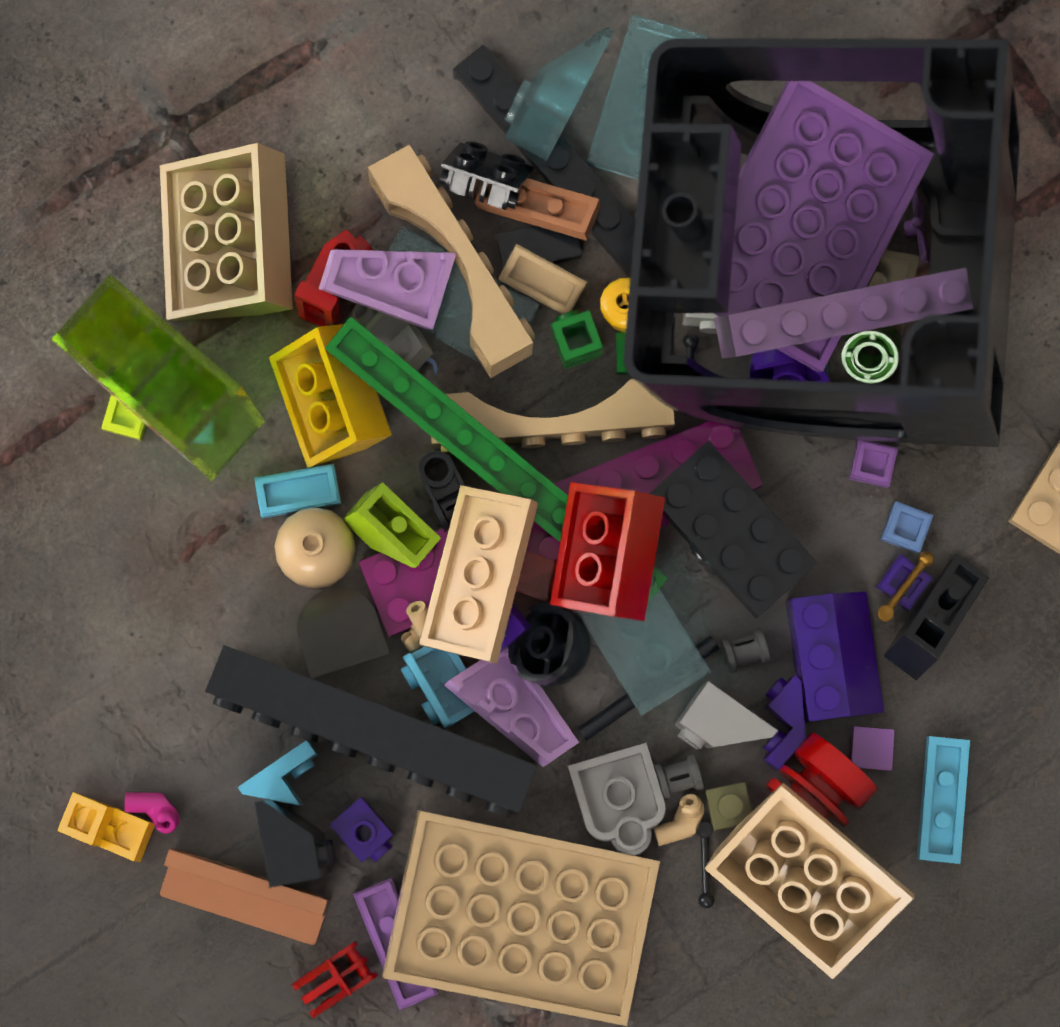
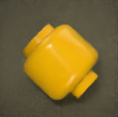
M619 278L612 281L603 290L600 298V310L604 319L615 330L623 333L626 332L628 308H622L628 306L627 298H629L630 278Z

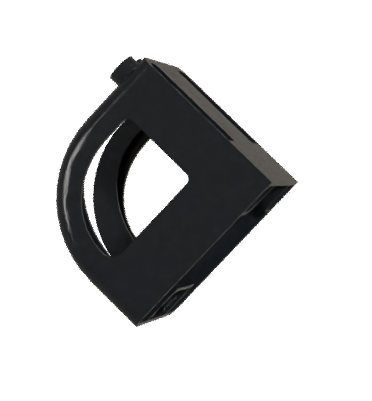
M674 38L658 45L649 60L624 346V365L629 375L655 399L669 408L697 418L737 427L834 439L999 447L1020 151V127L1008 39ZM736 81L913 82L921 86L929 119L878 121L934 153L918 185V188L927 198L931 210L932 235L929 275L966 268L974 309L945 315L927 316L917 321L909 329L903 344L900 385L727 378L709 371L688 356L675 355L674 334L676 314L728 313L741 153L745 155L750 153L773 108L772 105L743 95L729 83Z

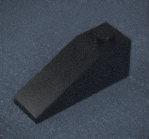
M956 554L902 626L885 652L884 657L913 679L917 680L939 659L989 577Z

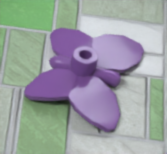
M916 189L911 198L914 218L904 221L906 237L917 235L921 262L930 263V250L923 235L925 232V227L922 225L924 205L922 200L918 198Z

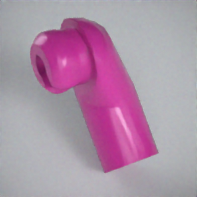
M125 792V813H146L159 832L169 834L175 831L180 822L179 812L163 793Z

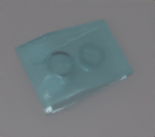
M609 27L603 29L541 67L532 83L524 80L504 120L511 124L505 139L547 161L615 30Z

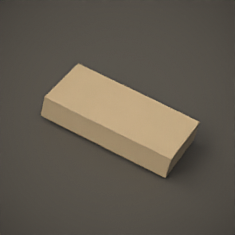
M515 244L497 278L499 281L561 314L572 311L587 283L585 280Z

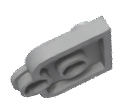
M647 743L569 765L568 770L587 832L598 841H611L615 849L623 854L634 856L645 851L651 841V829L660 824L665 814V801Z

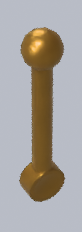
M924 551L920 553L918 564L888 604L878 608L877 617L879 620L887 622L893 618V609L923 569L933 564L934 556L931 552Z

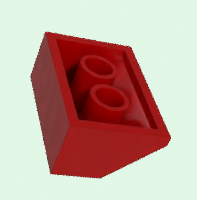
M570 482L550 605L645 621L666 497L633 490Z

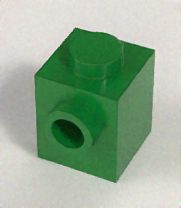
M578 310L570 311L558 316L555 319L556 322L551 323L550 334L564 370L602 356L603 346L590 310L579 313Z

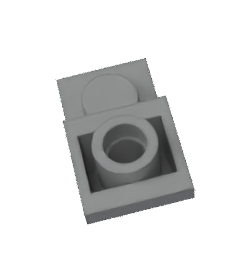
M356 304L347 316L348 319L350 317L355 319L416 371L433 354L421 331L413 324Z

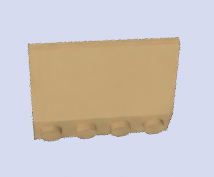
M254 143L160 165L166 320L183 321L258 316L293 309L285 154L262 144Z
M784 783L738 824L716 848L705 867L707 872L832 979L914 898V894Z

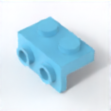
M424 646L412 654L409 653L403 656L407 666L400 670L411 689L414 690L420 687L427 701L421 704L433 726L440 722L445 730L475 712L444 686L450 679L466 670L458 654Z

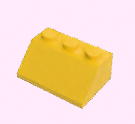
M344 324L316 327L269 357L307 468L317 467L368 449L392 435L377 392L325 350L327 344Z

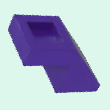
M796 675L791 676L787 681L780 677L765 694L770 701L764 708L788 728L785 733L779 729L763 747L768 753L762 760L773 770H779L806 739L802 682Z

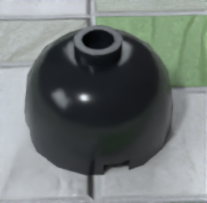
M550 602L534 604L528 609L532 612L525 618L531 627L508 647L510 663L516 665L519 672L517 674L524 680L549 687L566 684L576 678L587 665L591 653V638L585 623L568 608L550 605Z

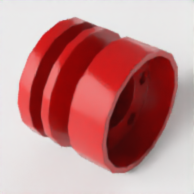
M811 732L794 752L804 770L799 773L786 765L779 769L780 773L791 783L789 786L791 790L826 820L830 817L842 827H846L849 824L845 814L838 807L842 801L857 810H861L878 790L876 785L858 766L832 744L814 732ZM772 777L765 786L773 793L782 782Z

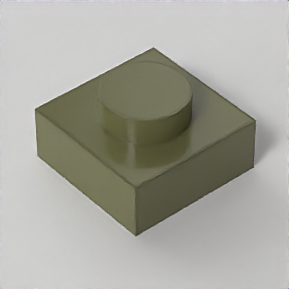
M746 782L704 790L713 831L738 826L752 812Z

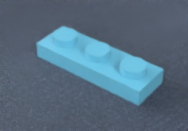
M926 736L916 858L918 860L961 863L970 740Z

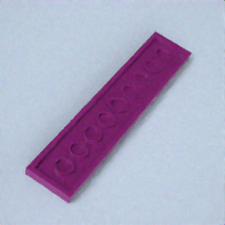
M707 421L553 483L567 495L570 482L633 490L649 494L703 444L710 441L753 491L763 486L739 427L713 421ZM662 515L660 528L671 524L664 515ZM533 522L517 586L556 570L560 542L535 522ZM443 528L434 531L441 539L416 568L407 566L382 553L359 561L389 638L410 630L412 622L406 613V609L411 603L423 601L427 609L429 608L448 531L444 532Z

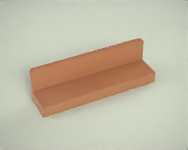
M177 848L169 849L164 863L165 866H168L160 890L162 897L310 945L316 944L331 898L289 884L269 888L267 877Z

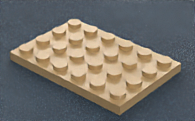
M418 810L382 977L627 1026L660 861Z

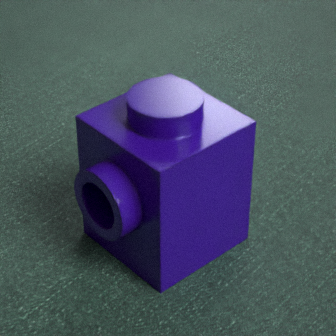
M360 797L329 824L361 863L369 857L375 863L393 847L388 840L395 833L364 797Z

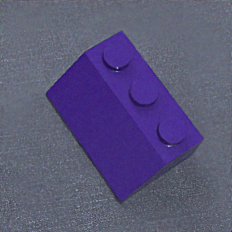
M867 592L831 593L792 598L787 601L786 609L795 672L802 682L804 722L883 713L884 707Z

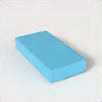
M334 464L254 478L262 519L292 514L303 509L342 505Z

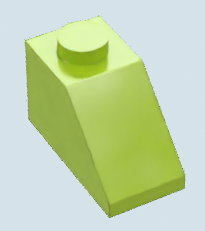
M383 482L367 491L342 519L370 548L412 568H416L441 539Z

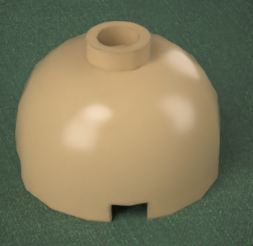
M317 507L300 510L288 517L278 530L274 545L276 561L284 575L297 585L311 589L330 587L337 583L353 566L356 554L354 534L342 518L333 511Z

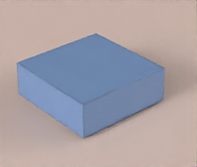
M895 501L880 540L919 554L934 515Z

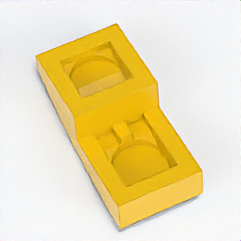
M73 792L57 831L89 845L104 848L129 860L141 862L155 825L149 820L131 813H125L124 810Z

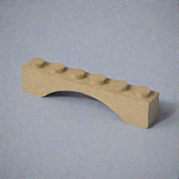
M409 144L369 166V183L388 214L417 226L433 237L448 253H456L454 261L466 282L472 304L470 346L489 377L492 378L531 356L533 349L532 340L535 339V334L525 318L519 320L511 308L515 304L510 292L503 284L499 287L491 276L494 273L491 262L484 252H476L471 244L473 235L463 219L456 220L450 210L453 208V204L448 193L442 186L436 188L430 176L433 173L426 158L422 154L416 156Z
M630 379L615 394L596 406L575 414L553 418L525 417L507 413L482 402L469 392L446 394L505 444L521 443V447L526 449L546 446L545 441L560 439L562 445H579L586 443L585 437L598 436L602 437V442H618L626 440V434L642 433V439H657L666 437V431H672L675 425L674 410L655 399L634 379ZM431 437L433 449H441V452L453 455Z

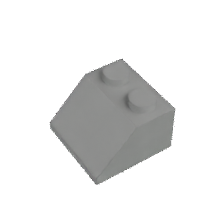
M709 681L701 685L674 724L681 730L677 736L696 750L698 748L701 749L703 746L705 748H713L772 738L778 731Z

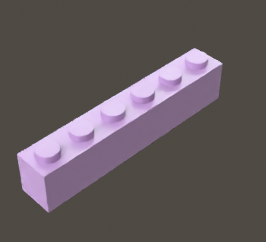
M960 268L714 317L721 356L724 359L916 321L931 315H945L974 309L967 269Z

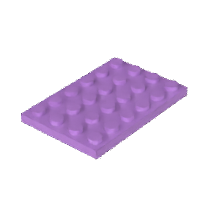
M786 81L739 172L728 313L713 314L717 316L730 315L865 288L934 153L812 81ZM841 336L778 348L777 350L817 372H823Z

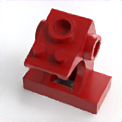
M347 229L324 244L306 281L301 280L294 294L299 318L317 327L338 325L342 321L338 297L319 290L330 251H373L372 247L362 236L358 235L354 238Z

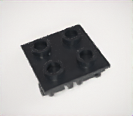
M460 142L442 162L441 167L445 169L441 173L439 184L444 185L446 191L465 196L470 178L472 177L468 198L473 199L479 180L484 181L479 198L481 203L485 202L490 185L492 184L487 204L506 211L508 207L516 208L520 194L515 192L519 191L534 171V166L525 164V160L517 155L503 154L501 156L489 152L485 145L478 142Z

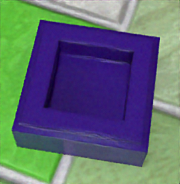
M902 554L898 555L875 587L891 599L915 568L916 564ZM923 570L898 604L907 611L911 610L933 580V577Z

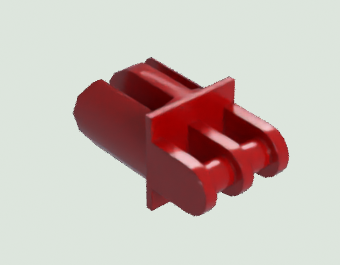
M356 940L291 984L293 989L297 991L329 969L332 976L301 997L305 1005L336 984L342 989L309 1012L313 1019L347 996L352 995V993L378 976L377 972L372 973L365 963L368 961V958L366 956L362 958L356 949V946L359 944ZM345 954L352 965L342 971L336 960ZM355 970L361 981L352 986L346 975Z

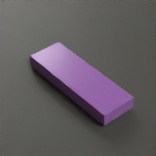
M392 877L353 893L383 969L399 900V894ZM387 979L399 1010L438 994V990L435 988Z

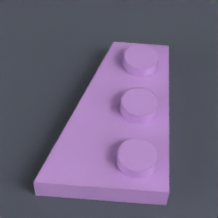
M331 250L319 290L421 328L433 329L456 253Z
M508 648L499 654L497 664L480 660L444 684L448 690L542 767L579 743L539 684L522 679L517 674L519 672L516 665L510 663Z

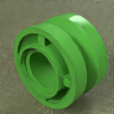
M892 326L847 334L842 350V363L847 373L854 379L864 383H878L890 377L897 368L901 342L898 333ZM874 346L880 350L881 354L868 356L862 351V348Z

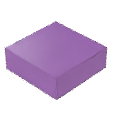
M857 440L849 479L884 488L890 487L898 447L872 441Z
M852 726L850 760L859 768L892 771L895 730Z

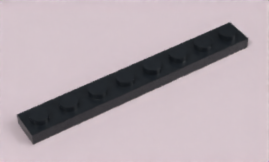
M484 45L480 46L453 68V74L549 185L600 199L601 209L592 227L591 234L630 278L635 219Z

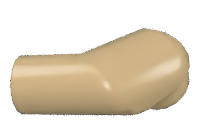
M423 601L413 602L406 609L412 625L408 632L402 634L401 641L406 649L412 653L420 647H424L419 645L428 612Z

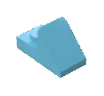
M306 740L241 784L238 789L244 795L294 805H303L286 777L292 774L294 779H297L315 766L312 759L318 756L319 753L312 742Z

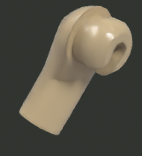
M684 795L680 799L673 821L653 828L658 846L695 835L704 815V804L697 795Z

